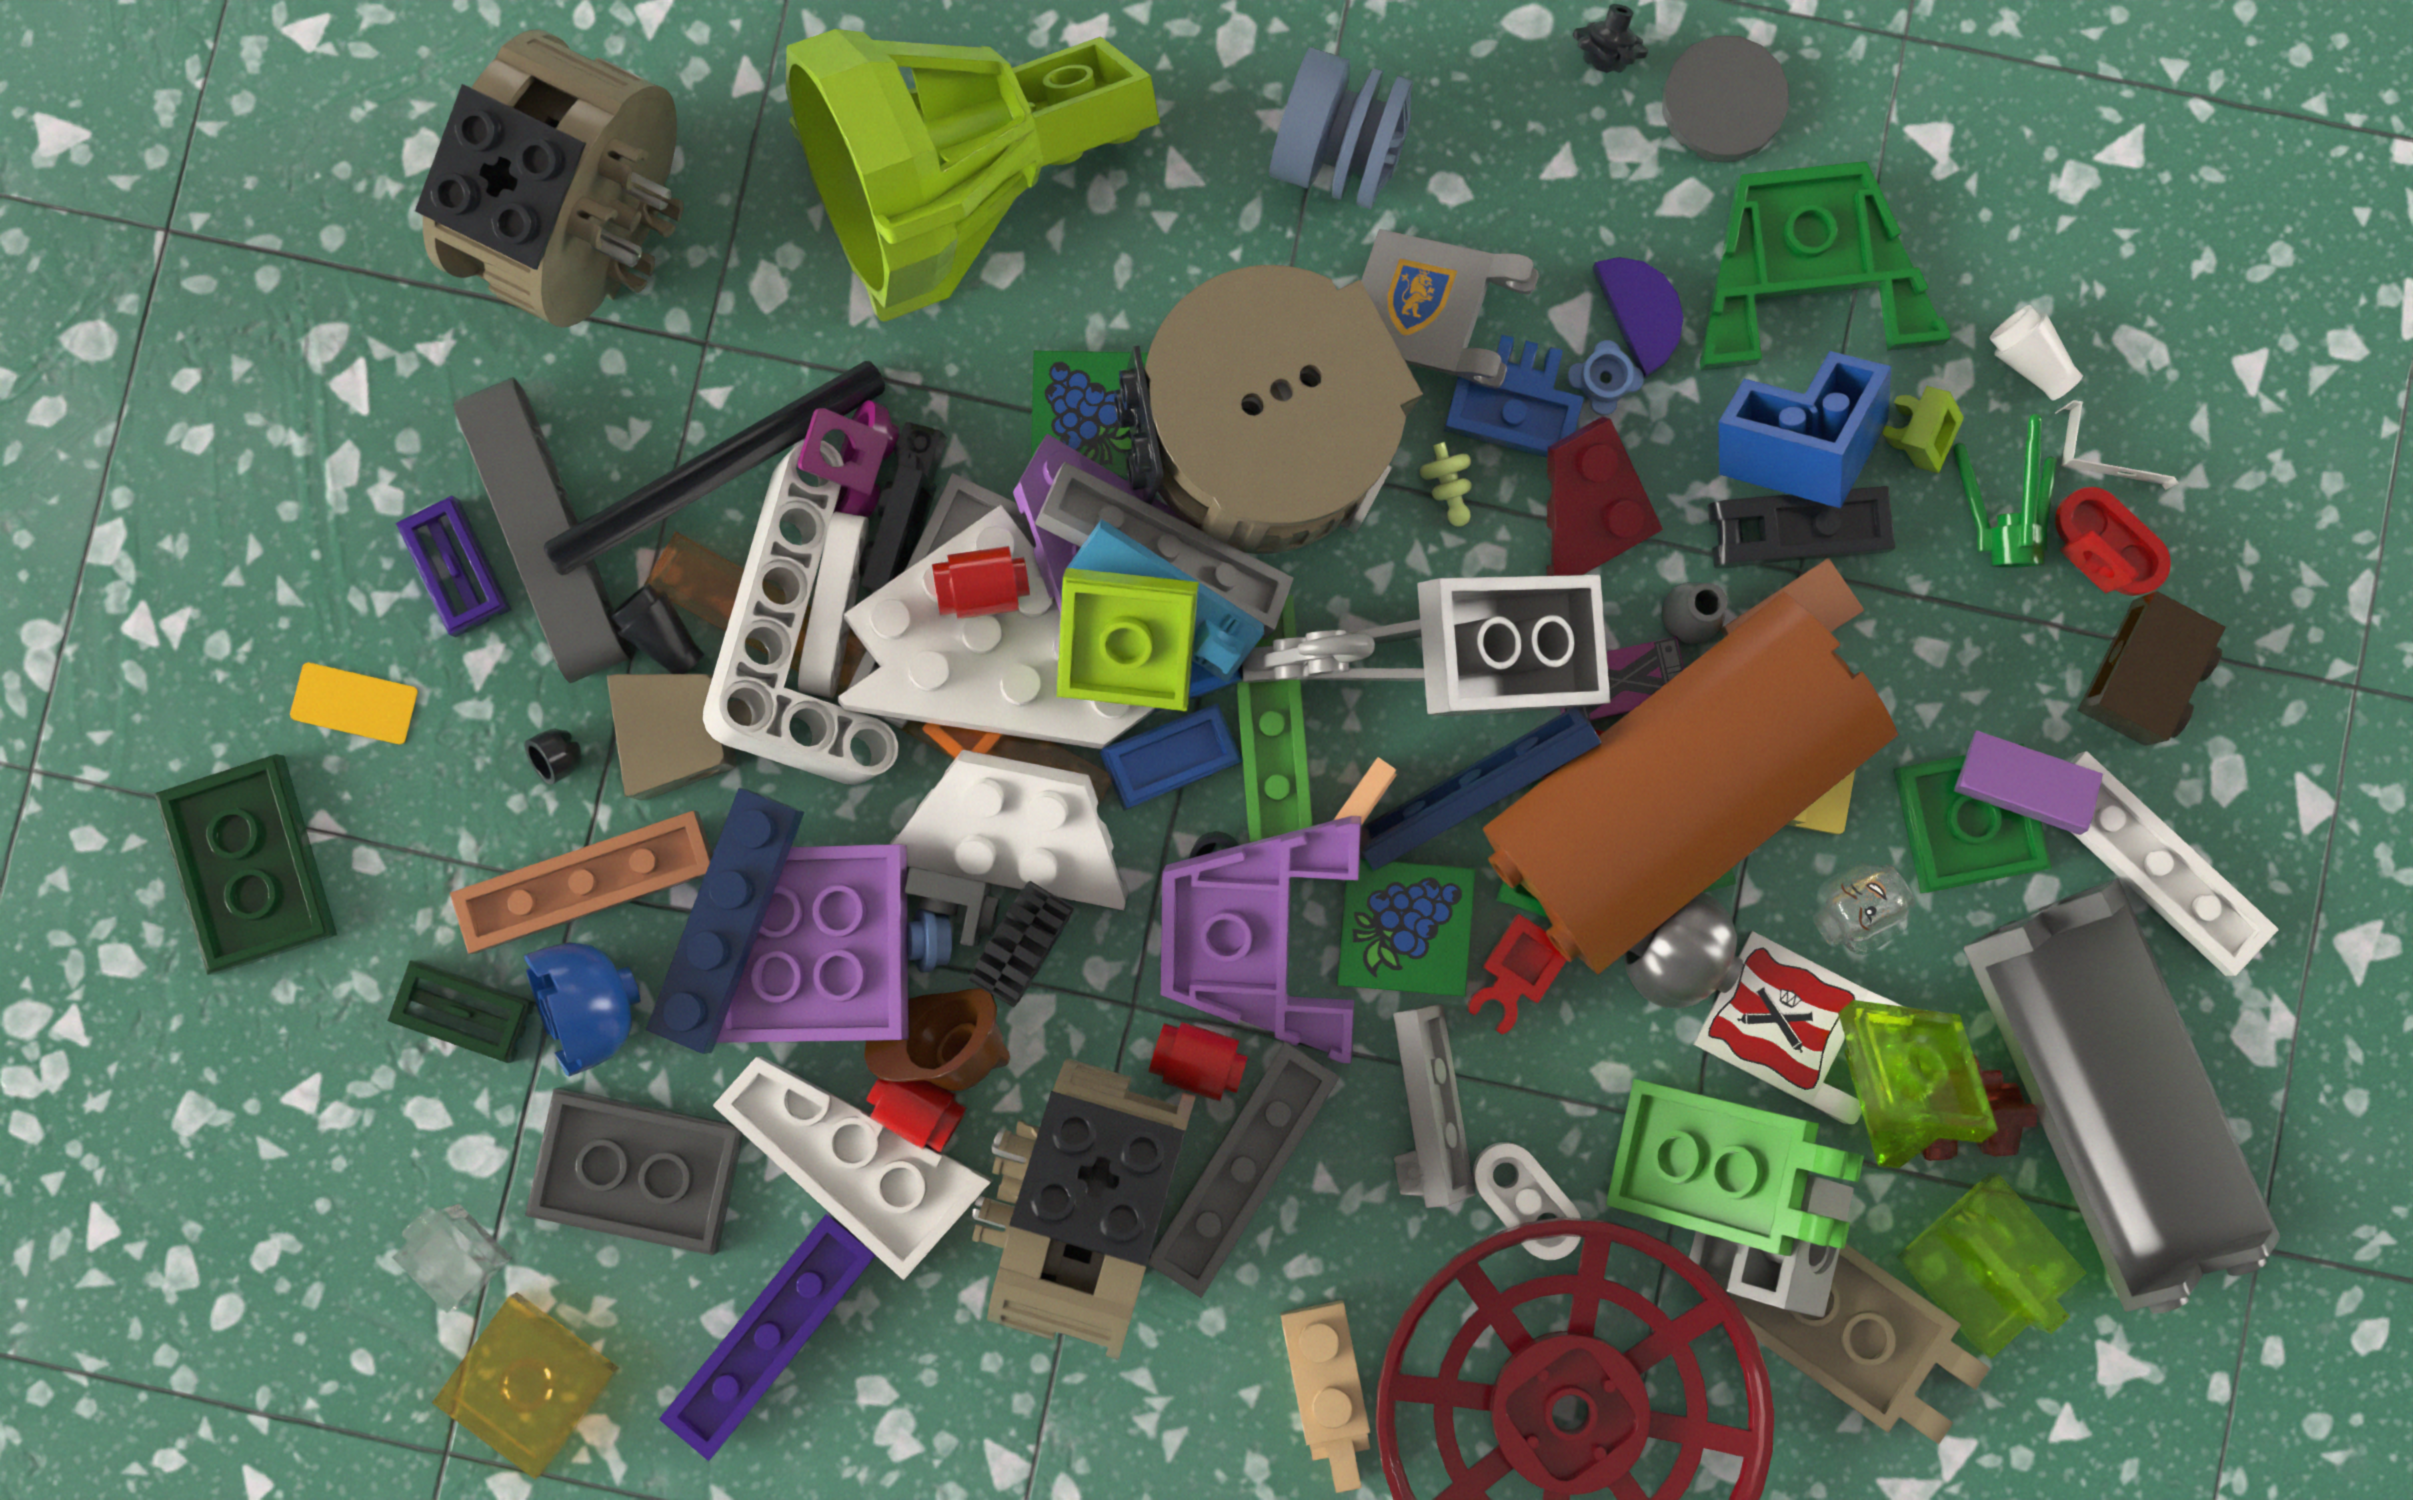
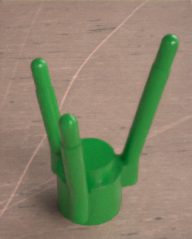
M2032 414L2028 421L2021 513L1997 515V527L1991 528L1966 446L1963 443H1957L1953 448L1959 467V474L1977 530V552H1991V567L2020 568L2045 564L2044 551H2048L2047 527L2055 485L2057 460L2052 456L2045 459L2039 485L2042 442V417L2039 414Z

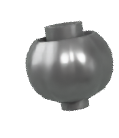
M1703 891L1624 955L1627 974L1637 991L1650 1002L1664 1008L1673 1009L1696 1005L1716 990L1727 993L1734 986L1742 971L1743 960L1735 956L1737 934L1729 913L1719 901Z

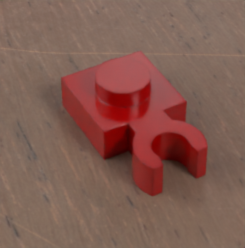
M1517 914L1482 965V968L1497 977L1491 987L1481 988L1470 997L1466 1011L1475 1016L1480 1011L1484 1002L1491 999L1498 1001L1503 1008V1016L1497 1022L1494 1030L1502 1035L1507 1033L1517 1020L1518 1007L1516 1002L1521 994L1538 1004L1567 959L1555 948L1548 938L1546 931L1521 914Z

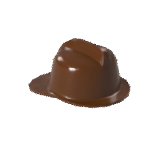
M981 988L958 992L921 995L908 999L909 1039L866 1040L864 1058L869 1071L881 1080L893 1082L927 1080L948 1091H964L977 1085L992 1069L1004 1067L1009 1064L1010 1060L1009 1051L1003 1044V1036L996 1022L997 1005L993 995Z

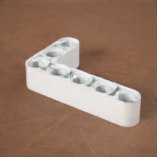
M822 440L820 451L825 462L832 467L843 466L841 455L834 446ZM802 441L777 464L772 473L705 702L703 721L706 730L712 738L724 745L843 784L857 785L884 773L894 764L898 756V742L892 729L876 718L855 711L844 710L840 706L784 688L825 544L828 526L841 485L817 476L819 481L818 487L809 486L800 479L796 465L804 441ZM780 521L790 522L798 528L802 536L801 546L786 541L779 528ZM763 579L774 580L780 584L786 595L785 605L775 604L766 597L762 588ZM746 638H755L765 645L769 654L767 665L758 664L747 655L745 649ZM729 697L739 698L750 707L752 713L750 726L740 725L729 716L727 710ZM792 717L803 720L810 727L812 732V743L810 746H803L797 743L791 736L789 724ZM852 738L861 739L870 748L872 755L869 766H863L852 756L850 750Z

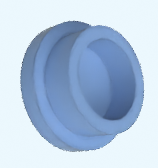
M917 909L914 921L907 922L908 960H915L919 972H932L935 966L947 965L950 961L952 951L950 921L946 914H934L933 911Z

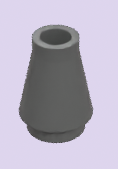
M1682 583L1673 588L1664 600L1662 607L1664 625L1673 637H1677V640L1688 644L1707 642L1715 637L1723 626L1725 610L1727 608V597L1719 586L1712 583ZM1695 597L1700 599L1702 605L1708 607L1709 615L1701 614L1696 609Z

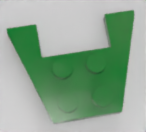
M1867 161L1749 173L1740 176L1736 183L1700 357L1701 370L1749 366L1759 363L1762 359L1755 307V300L1877 287L1880 292L1887 351L1944 345L1951 339L1949 328L1943 316L1938 318L1925 292L1929 287L1919 267H1913L1898 237L1902 232Z

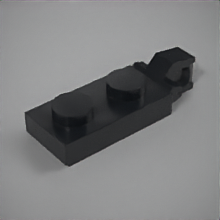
M906 422L893 448L898 458L899 467L894 482L888 481L883 487L878 504V515L882 520L875 541L870 540L867 542L859 563V575L863 577L861 586L871 594L905 571L922 536L937 488L933 480L947 439L940 430Z

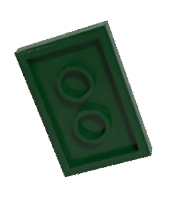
M274 754L155 793L207 975H217L337 936L284 755Z

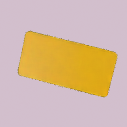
M307 662L302 666L290 717L295 721L400 745L406 740L418 691L413 686Z

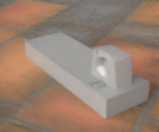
M1436 1004L1393 1013L1416 1150L1395 1156L1394 1163L1400 1194L1424 1196L1426 1208L1450 1206L1475 1195L1443 1004Z

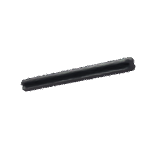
M864 361L550 539L543 546L546 556L560 575H567L806 438L813 413L816 409L825 408L844 416L860 407L865 401L872 400L883 394L885 382L881 373L871 361Z

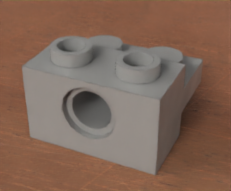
M1808 1175L1801 1210L1846 1221L1854 1188ZM1696 1231L1689 1258L1706 1270L1726 1292L1782 1309L1824 1318L1840 1248L1825 1247L1794 1238L1791 1256H1784Z

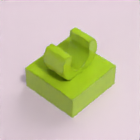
M1926 386L1920 401L1910 395L1896 397L1894 404L1898 411L1906 416H1912V419L1908 426L1901 429L1885 426L1882 435L1890 446L1896 449H1905L1915 467L1939 474L1964 416L1951 392Z

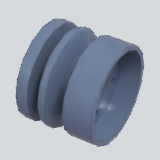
M1309 47L1297 73L1280 124L1272 154L1269 176L1309 189L1316 180L1323 164L1335 167L1332 197L1340 200L1344 197L1354 173L1363 176L1356 205L1371 210L1380 191L1392 179L1412 118L1411 91L1414 80L1397 76L1388 101L1384 102L1377 99L1383 78V70L1373 68L1360 92L1356 93L1348 90L1351 70L1350 59Z

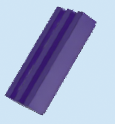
M452 495L396 523L450 636L456 638L466 633L467 628L473 625L480 626L488 622L489 617L495 614L503 615L512 610L458 498ZM445 515L448 516L488 601L482 604L440 519ZM427 525L467 608V611L458 615L418 531L419 528Z

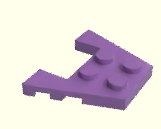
M1349 816L1165 865L1162 873L1161 995L1238 1024L1239 1020L1274 1032L1276 1039L1295 1046L1301 1042L1328 1052L1327 1058L1340 1063H1351L1354 1000L1294 997L1287 994L1291 877L1358 880L1361 816Z

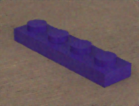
M826 1213L659 1420L709 1461L865 1271L876 1255L831 1213Z

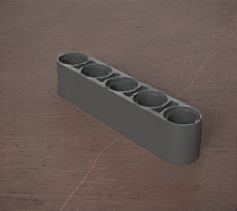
M512 377L454 401V410L552 655L565 679L569 683H573L630 659L631 652L628 642L616 633L620 627L610 617L615 610L595 560L589 561L567 575H560L545 554L543 546L547 541L579 524V521L534 410L516 378Z

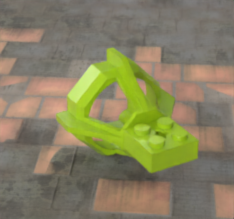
M833 29L787 45L785 91L793 115L789 118L792 133L802 145L812 182L850 266L866 286L872 309L883 322L949 298L1016 197L1026 188H1032L1038 182L1041 167L1048 164L1064 165L1074 162L1086 150L1105 143L1120 144L1131 141L1140 134L1141 130L1160 124L1151 75L1101 36L1011 68L1010 63L988 46L967 47L872 40L865 32ZM898 67H911L916 88H907Z

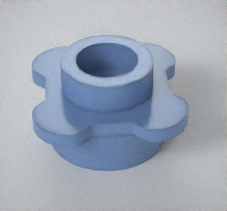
M1610 340L1597 343L1594 353L1584 363L1573 364L1567 375L1569 385L1574 389H1581L1591 400L1593 412L1603 416L1612 414L1617 408V401L1628 392H1637L1644 380L1642 371L1638 367H1633L1631 360L1620 351L1618 344ZM1608 373L1611 376V381L1609 383L1601 382L1600 374Z

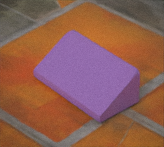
M1976 730L1954 792L2081 835L2089 830L2093 819L2103 773Z

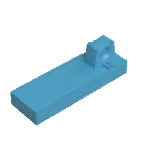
M1103 519L1099 521L1067 566V568L1199 582ZM1199 582L1192 661L1227 683L1264 635V624Z

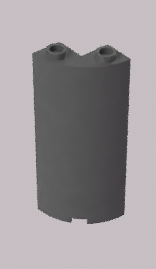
M2119 878L2039 908V912L2019 921H2010L1965 945L1963 949L2125 1312L2149 1307L2151 1313L2154 1314L2168 1312L2185 1305L2190 1300L2188 1296L2192 1293L2203 1274L2226 1269L2230 1276H2237L2253 1272L2266 1265V1258L2270 1256L2281 1236Z

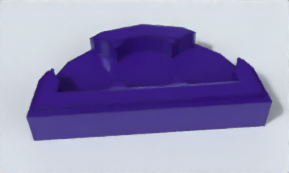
M1617 257L1595 262L1592 269L1633 360L1642 371L1643 378L1645 379L1664 366L1680 341L1684 317L1679 295L1663 273L1644 261Z

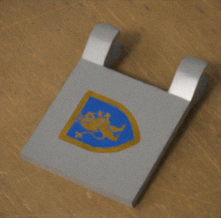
M1379 229L1361 282L1406 364L1456 375L1474 383L1496 389L1502 385L1507 372V366L1501 362L1500 355L1487 349L1467 348L1489 282L1508 290L1528 295L1536 287L1539 272L1533 268V261L1524 255L1512 253L1493 254Z

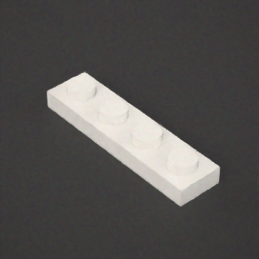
M2087 751L2078 753L2070 763L2103 773L2089 830L2081 835L2072 834L2225 976H2236L2279 929Z

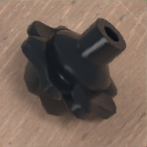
M1612 4L1609 6L1604 21L1588 22L1586 27L1574 30L1573 37L1578 41V47L1584 50V61L1587 64H1592L1596 70L1605 73L1611 71L1621 73L1625 70L1627 64H1634L1635 59L1647 57L1648 49L1643 46V39L1635 35L1629 28L1634 14L1630 8L1620 4Z

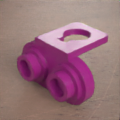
M871 400L861 404L852 419L825 408H818L813 413L798 459V467L803 471L841 485L834 512L869 518L874 512L880 496V487L875 483L881 461L886 460L894 451L893 448L899 437V427L891 423L887 407ZM834 429L841 430L846 434L839 453L844 465L840 467H832L827 464L822 458L820 451L824 435Z

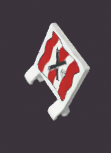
M1751 931L1738 955L1743 960V967L1736 983L1727 993L1720 991L1693 1045L1801 1100L1841 1123L1855 1124L1863 1111V1103L1851 1095L1823 1083L1857 1015L1887 1032L1895 1033L1901 1032L1910 1018L1909 1010Z

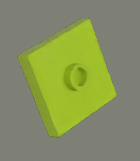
M1066 568L1062 585L1056 697L1187 711L1190 695L1199 582Z

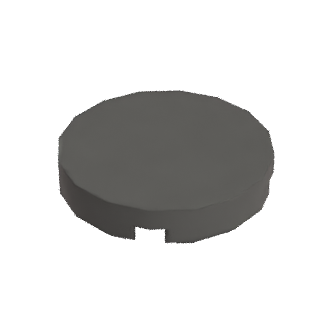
M1713 36L1692 44L1675 61L1662 90V114L1671 135L1682 146L1685 143L1691 150L1698 152L1697 156L1711 162H1736L1757 154L1777 134L1789 108V84L1780 63L1762 45L1741 36Z

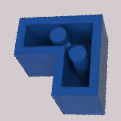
M1829 351L1805 394L1744 378L1718 422L1719 475L1841 508L1888 422L1891 366Z

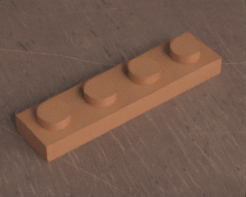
M693 810L450 892V896L468 954H477L705 877L713 854L700 814Z

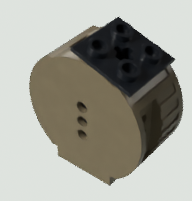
M528 30L513 37L501 47L496 58L485 68L472 87L465 84L461 85L421 192L415 212L423 215L424 244L431 262L438 269L454 277L467 278L476 275L488 281L490 284L489 290L491 293L496 294L497 298L562 328L576 325L586 319L602 305L605 297L614 300L622 284L636 293L641 292L648 282L628 272L630 267L651 277L655 267V257L648 253H643L641 246L650 229L666 238L675 231V225L657 217L659 212L679 222L684 209L683 201L678 198H672L671 191L665 186L671 171L677 136V115L671 94L665 88L609 61L597 57L593 61L570 50L561 38L544 30Z
M1256 265L1231 270L1215 276L1183 297L1159 327L1150 346L1144 367L1140 346H1133L1127 369L1119 371L1120 389L1114 390V404L1119 427H1130L1132 451L1125 453L1126 470L1131 490L1141 489L1143 501L1152 505L1158 491L1168 506L1188 524L1244 553L1272 554L1310 545L1329 535L1348 520L1362 503L1368 490L1375 485L1391 462L1402 438L1406 418L1423 393L1361 280L1337 290L1330 278L1309 270L1284 265Z
M1066 1058L1053 1091L1050 1093L1040 1127L1019 1119L1016 1134L1005 1130V1132L999 1131L995 1136L992 1152L999 1156H996L992 1173L1004 1175L998 1187L997 1199L1016 1205H1008L987 1197H978L975 1205L981 1207V1209L973 1208V1218L1005 1228V1231L976 1224L972 1241L978 1243L981 1241L1004 1248L987 1315L988 1321L1050 1340H1054L1056 1332L1108 1347L1106 1357L1119 1360L1195 1096L1183 1092L1179 1106L1128 1091L1131 1083L1130 1076Z

